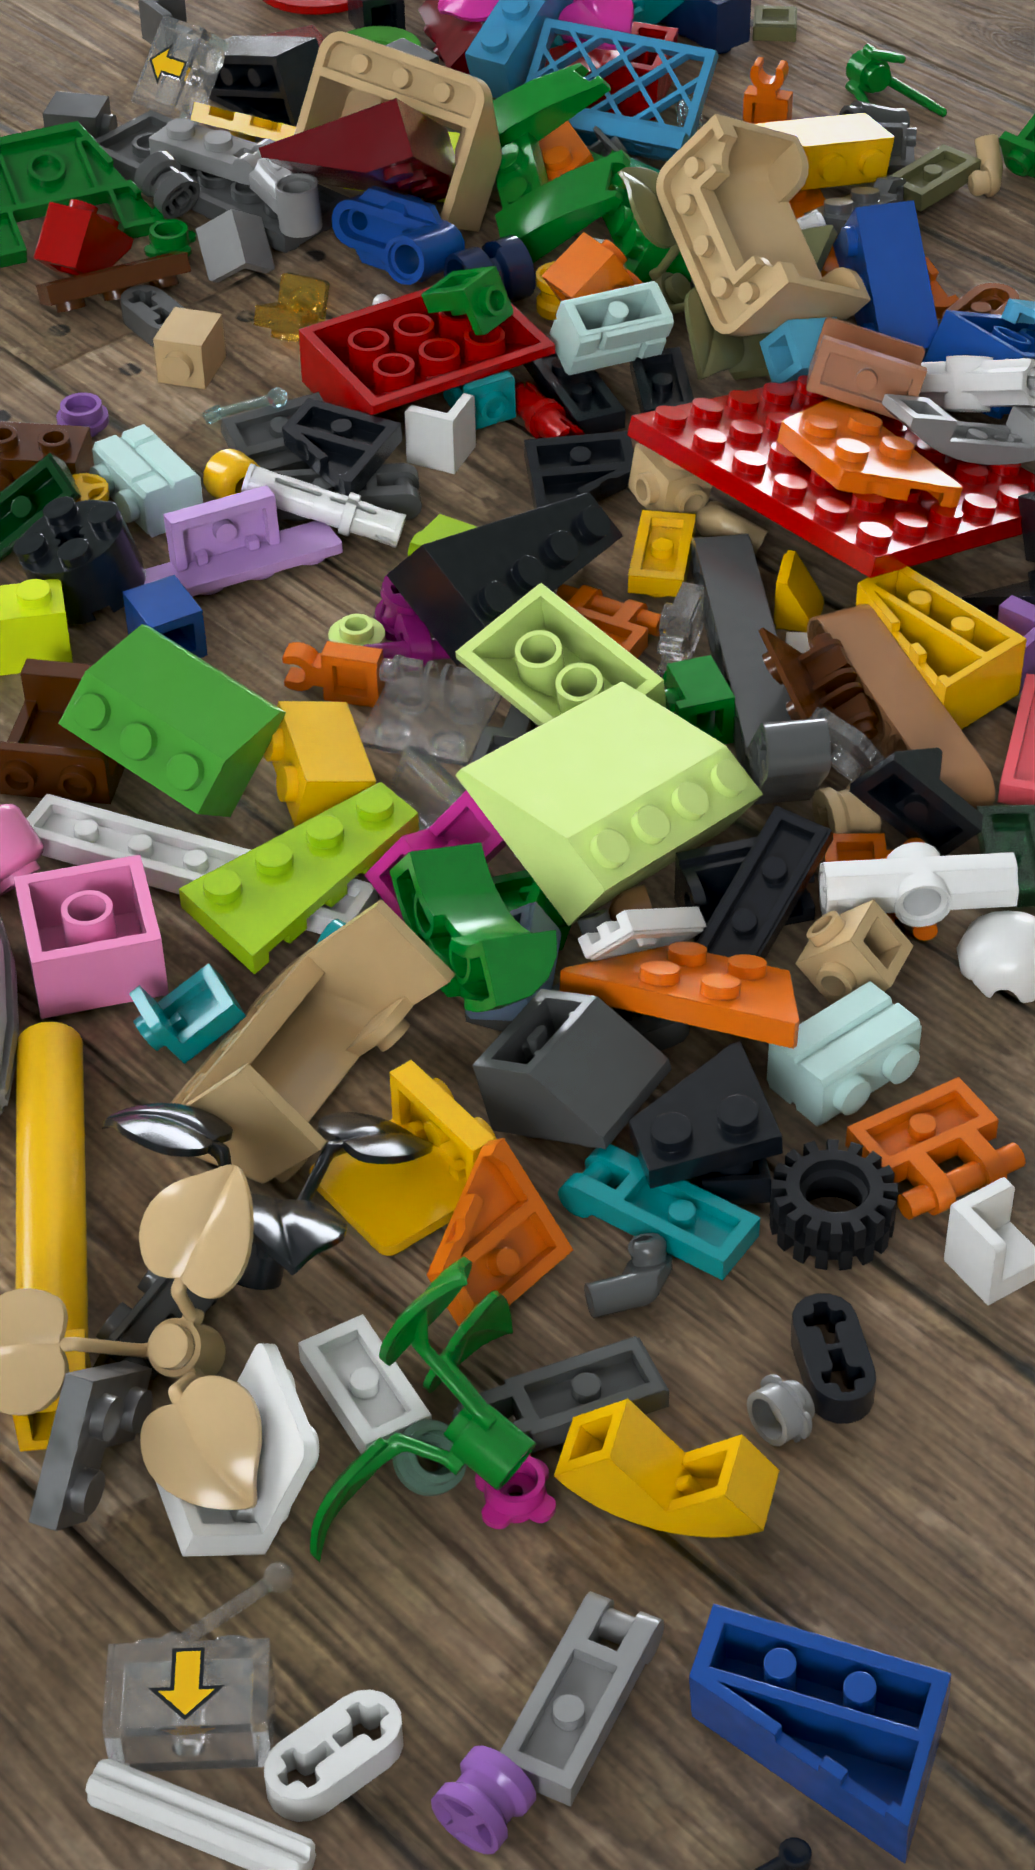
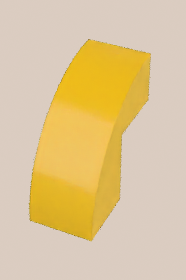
M627 1398L573 1417L554 1477L582 1499L632 1523L673 1534L715 1538L743 1536L764 1531L780 1470L743 1434L684 1452Z

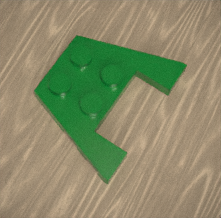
M78 121L0 137V268L27 262V249L17 222L46 216L49 202L67 206L70 199L84 201L94 206L108 203L115 220L119 222V230L132 239L148 236L151 225L157 221L164 220V216L156 207L152 209L143 200L141 191L132 180H125L113 167L114 160Z

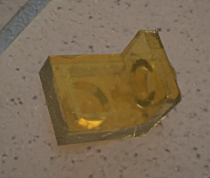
M283 273L280 280L278 302L256 305L253 325L271 329L270 336L272 338L285 341H299L298 329L325 321L330 288L329 282L294 273Z

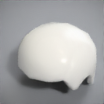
M995 911L979 916L969 925L957 946L960 972L968 980H972L988 998H991L996 991L1009 990L1017 996L1020 1002H1033L1035 1000V916L1019 911Z

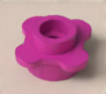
M529 1456L513 1477L499 1491L495 1490L476 1473V1488L484 1492L486 1502L481 1510L483 1522L491 1528L504 1529L510 1523H522L529 1519L536 1523L549 1521L556 1512V1501L546 1491L545 1482L549 1477L547 1465L543 1461ZM519 1492L522 1493V1495L510 1496L509 1493Z

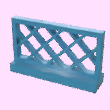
M545 17L526 83L563 69L581 57H584L592 73L584 77L588 81L597 76L604 78L626 64L635 80L634 82L613 95L607 92L605 100L591 109H583L568 121L587 146H591L598 141L592 129L597 126L609 139L616 136L628 154L667 162L696 133L719 54L713 49ZM554 34L572 36L578 47L554 61L549 52ZM579 38L587 39V41L582 44ZM603 43L615 45L620 55L596 69L588 53ZM621 46L629 47L630 49L624 52ZM646 51L658 53L663 63L639 78L630 61ZM665 55H670L673 57L667 60ZM548 59L550 64L545 67L546 61ZM689 59L703 62L699 76L682 86L673 69ZM669 73L677 90L654 104L645 87ZM641 91L649 107L634 117L623 116L617 104L636 92ZM694 92L692 101H690L688 95ZM684 99L689 108L684 127L665 124L659 113ZM613 108L615 114H614V113H609V112H606V111H608L609 109ZM655 116L658 122L648 120Z

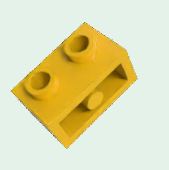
M278 701L277 707L285 711L286 714L277 731L272 735L271 742L264 753V758L267 762H272L277 775V796L280 802H286L294 827L376 784V778L347 702Z

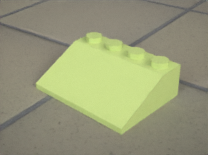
M623 681L461 768L455 775L568 926L575 923L580 917L593 912L611 901L621 892L634 887L673 863L676 852L696 849L725 831L763 795L726 745Z

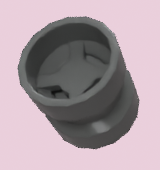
M158 151L144 159L135 172V185L144 195L154 198V206L167 219H175L184 215L195 205L199 198V184L190 174L181 172L180 163L168 151Z

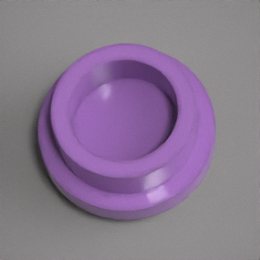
M75 393L65 397L61 401L60 410L56 415L57 425L90 427L91 438L96 436L109 423L107 408L102 405L101 399L91 393Z

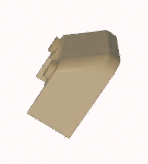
M343 31L329 34L319 47L294 135L394 98L399 99L440 125L460 132L455 148L456 166L440 217L454 224L458 229L479 232L502 159L493 98L488 85L477 77Z
M380 899L284 968L245 1012L246 1017L229 1031L170 1103L202 1109L217 1116L231 1126L233 1129L232 1138L224 1142V1144L230 1150L232 1165L240 1167L246 1178L261 1184L273 1178H276L280 1183H284L304 1165L310 1156L320 1151L327 1142L309 1124V1121L359 1057L375 1046L382 1052L392 1047L410 1027V1024L404 1017L411 1008L448 984L455 976V973ZM208 1153L196 1156V1158L218 1166L216 1159Z

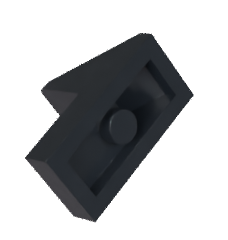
M938 747L896 751L850 783L849 792L908 839L920 838L925 843L934 846L940 853V856H946L982 831L983 815L940 780L943 752Z

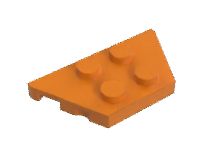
M829 398L783 420L781 423L777 442L837 490L859 494H876L885 498L907 501L910 489L913 488L927 491L939 501L940 506L949 508L958 506L963 487L915 451L914 445L910 441L897 437L882 426L883 422L880 418L865 413L859 407Z
M682 941L658 948L569 966L560 970L559 991L598 996L609 1007L792 1049L798 1043L799 1016L790 971L767 966V961L759 956L740 954L725 957L707 953V948L702 944Z

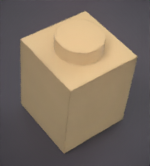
M179 307L173 308L153 338L158 383L206 390L226 358L221 313Z

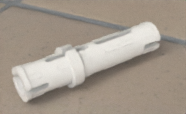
M252 463L249 465L241 488L242 492L267 485L275 495L276 508L338 528V534L347 537L350 533L376 540L393 548L397 547L406 521V514L374 506L371 503L362 501L361 495L353 492L346 496L269 471Z

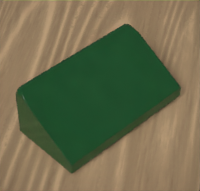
M52 453L47 454L0 492V561L14 551L15 542L24 535L31 525L44 516L43 509L46 504L62 496H69L73 498L74 502L82 497L65 462Z

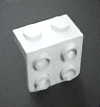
M257 1344L237 1381L254 1398L262 1422V1447L257 1472V1505L246 1510L205 1508L174 1496L156 1482L183 1557L265 1555L280 1526L288 1518L291 1506L310 1471L315 1468L318 1462L319 1439L317 1432L308 1422L296 1393L294 1377L291 1371L286 1369L279 1349L275 1344Z

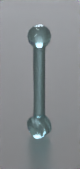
M274 387L265 396L223 407L220 405L212 406L205 410L202 416L207 424H212L223 417L269 405L274 408H281L285 406L288 396L282 388Z

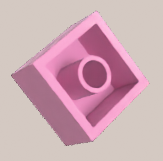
M141 855L14 877L23 934L41 1019L133 1002L129 993L139 985L152 998L169 994L162 939Z

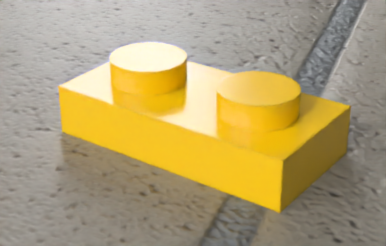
M642 510L628 572V593L647 594L652 597H683L691 559L692 538H695L696 514Z

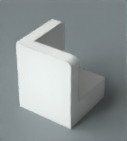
M463 393L448 413L415 405L409 406L405 411L407 463L451 474L457 472L476 447L474 395Z
M1005 1177L952 1203L950 1206L944 1261L988 1306L1035 1281V1246L1010 1222L1015 1187Z

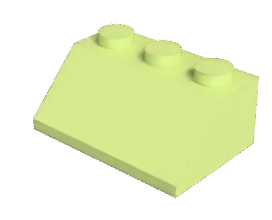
M542 583L538 584L455 651L456 659L538 726L622 681L666 708L664 679Z

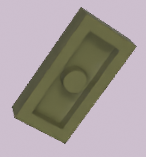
M942 144L890 176L906 179L904 184V201L914 200L916 210L921 212L966 185L969 175L975 170H980L981 159Z

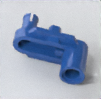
M377 186L369 187L362 195L339 202L334 208L331 217L332 228L336 237L341 243L355 249L362 263L387 271L395 281L403 285L424 282L431 276L444 272L446 257L465 249V241L459 229L454 224L441 219L435 205L424 202L421 198L410 194L402 195Z

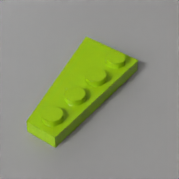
M379 782L179 888L181 908L255 975L269 963V952L282 940L289 944L292 943L307 929L306 919L324 904L332 908L348 894L347 884L359 873L365 874L403 835L419 831V814L385 784Z

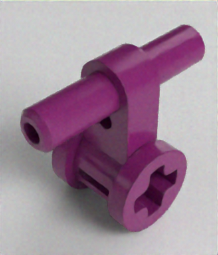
M386 574L380 591L382 600L377 604L373 618L383 625L385 639L392 642L365 644L363 646L383 649L384 666L404 664L407 669L429 667L432 665L433 660L451 659L436 638L430 637L428 628Z

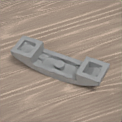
M884 395L881 404L891 415L930 447L947 456L984 465L1019 464L1035 461V408L1012 406L1006 425L957 421L926 397Z

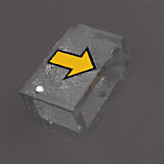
M163 15L131 102L147 111L153 110L171 119L184 118L191 120L194 102L208 104V99L219 70L223 66L229 43L203 27Z
M225 1635L214 1640L170 1642L161 1638H145L135 1643L108 1644L102 1723L108 1759L115 1760L142 1772L264 1767L267 1755L274 1745L275 1677L270 1638L249 1639L241 1635Z

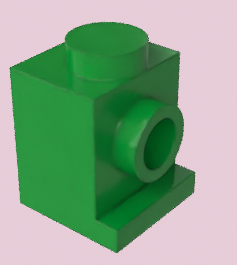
M707 655L668 663L667 670L663 675L666 709L723 744L733 743L735 696L713 657Z

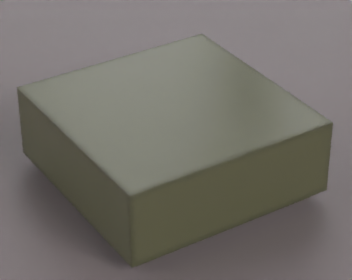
M754 6L752 41L796 42L798 7Z

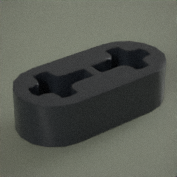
M816 1293L803 1298L796 1304L792 1313L791 1347L803 1385L813 1400L815 1413L824 1420L836 1424H850L859 1421L870 1412L873 1406L876 1372L857 1314L850 1303L842 1297L833 1294ZM814 1325H825L829 1333H835L834 1343L826 1344L821 1329ZM840 1371L844 1385L847 1389H852L853 1391L841 1392L837 1383H831V1373Z

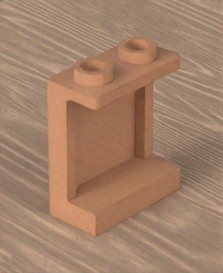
M827 317L809 365L806 390L896 419L881 404L884 395L919 396L927 374V368L921 366L925 349L922 346L833 317Z

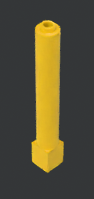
M41 1022L26 1028L19 1035L16 1046L15 1289L33 1288L47 1291L59 1297L65 1304L68 1314L64 1337L89 1338L83 1041L80 1034L71 1026L59 1022ZM65 1352L69 1364V1372L92 1368L88 1352ZM60 1396L47 1409L36 1414L25 1416L12 1415L20 1452L47 1449Z

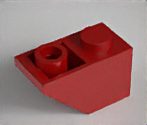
M70 199L68 206L49 202L33 258L56 272L75 276L112 267L131 249L134 239L118 229L119 222L117 220L97 214L98 208L92 204L76 199Z

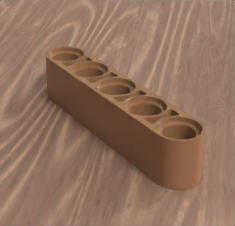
M861 604L812 617L807 625L808 643L815 636L822 633H830L833 639L841 641L843 649L852 665L850 668H853L857 674L855 682L862 684L864 694L867 695L879 719L876 725L878 734L871 741L883 759L896 751L938 747L943 752L940 780L976 810L982 811L992 807L995 801V788L991 772L986 763L874 609L868 604Z

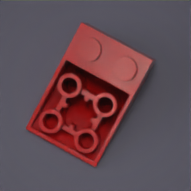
M634 21L631 34L677 43L678 28ZM569 42L551 48L549 52L554 61L578 46L575 42ZM598 48L588 53L596 69L620 55L618 50ZM646 51L630 61L639 78L663 63L658 53ZM665 55L667 60L673 57L670 55ZM584 57L579 58L578 60L567 66L569 67L571 65L581 63L585 68L589 70L586 76L592 73ZM548 59L546 61L545 67L550 64ZM626 64L603 78L610 85L611 90L609 92L611 95L635 81ZM669 73L645 87L654 104L666 97L673 81ZM641 91L636 92L617 104L622 115L634 117L649 107ZM605 94L586 108L591 109L605 100ZM611 108V109H609L608 111H606V112L614 113V114H615L613 108ZM654 116L650 120L655 121L656 117Z

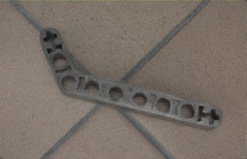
M749 534L692 538V576L711 655L735 696L733 744L737 760L763 793L753 805L810 800L815 790H818L829 774L831 768L829 728L825 718L792 720L786 709V703L791 698L784 684L780 685L772 677L764 664L762 655L768 650L758 630L765 628L775 636L777 634Z

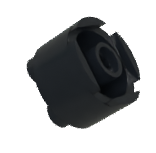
M69 496L56 498L45 505L43 509L44 516L31 525L14 544L13 550L28 580H61L68 625H79L96 621L92 612L110 606L113 613L124 607L123 591L144 585L146 580V570L143 566L140 552L118 506L112 501L83 500L74 502L73 498Z

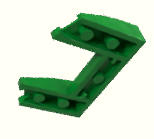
M581 63L533 79L493 101L502 149V159L495 179L502 205V210L495 214L500 238L508 235L517 236L529 251L533 263L619 205L623 200V196L617 190H608L610 178L621 169L630 167V157L622 149L548 181L539 141L611 90L610 85L600 76L595 77L591 81L585 79L584 77L589 70Z

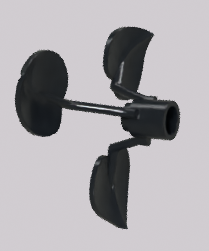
M148 1103L123 1109L110 1115L103 1121L102 1129L113 1127L127 1139L157 1153L180 1157H196L208 1153L216 1159L218 1167L232 1165L230 1150L224 1144V1142L232 1138V1127L222 1119L202 1109L178 1103ZM338 1112L322 1117L318 1121L317 1132L323 1138L329 1140V1142L322 1149L298 1199L283 1201L279 1198L251 1193L254 1214L252 1251L245 1272L237 1285L255 1290L275 1289L281 1285L284 1269L290 1275H294L314 1256L343 1241L347 1232L345 1220L329 1209L311 1202L331 1161L335 1157L348 1153L355 1159L366 1163L397 1164L415 1160L431 1153L433 1144L417 1137L396 1123L369 1114Z

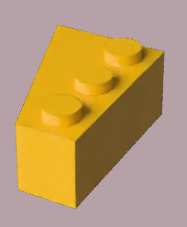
M908 566L876 577H867L858 582L856 606L868 604L874 609L961 730L1019 694L1027 638Z

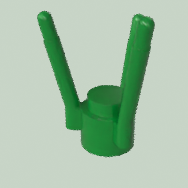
M866 44L862 50L854 53L849 59L846 66V76L850 81L847 82L845 88L855 96L856 100L870 103L864 91L875 93L883 91L889 86L941 117L947 115V110L891 76L888 62L904 63L906 57L903 54L880 50L871 44Z

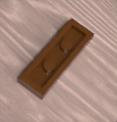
M174 251L37 284L36 288L40 304L56 305L57 312L59 313L85 307V297L101 293L103 294L104 301L120 299L121 294L131 288V286L149 282L150 286H155L159 289L179 284L177 275L191 272L187 252Z

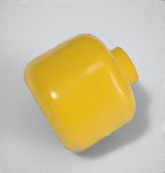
M231 448L221 450L214 454L203 471L204 486L207 492L216 499L241 493L249 465L251 463L259 465L239 450Z

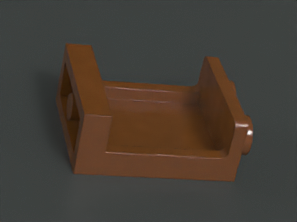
M26 659L21 671L25 701L7 742L0 741V794L44 798L46 794H51L72 801L111 805L125 767L58 724L85 671L93 664Z

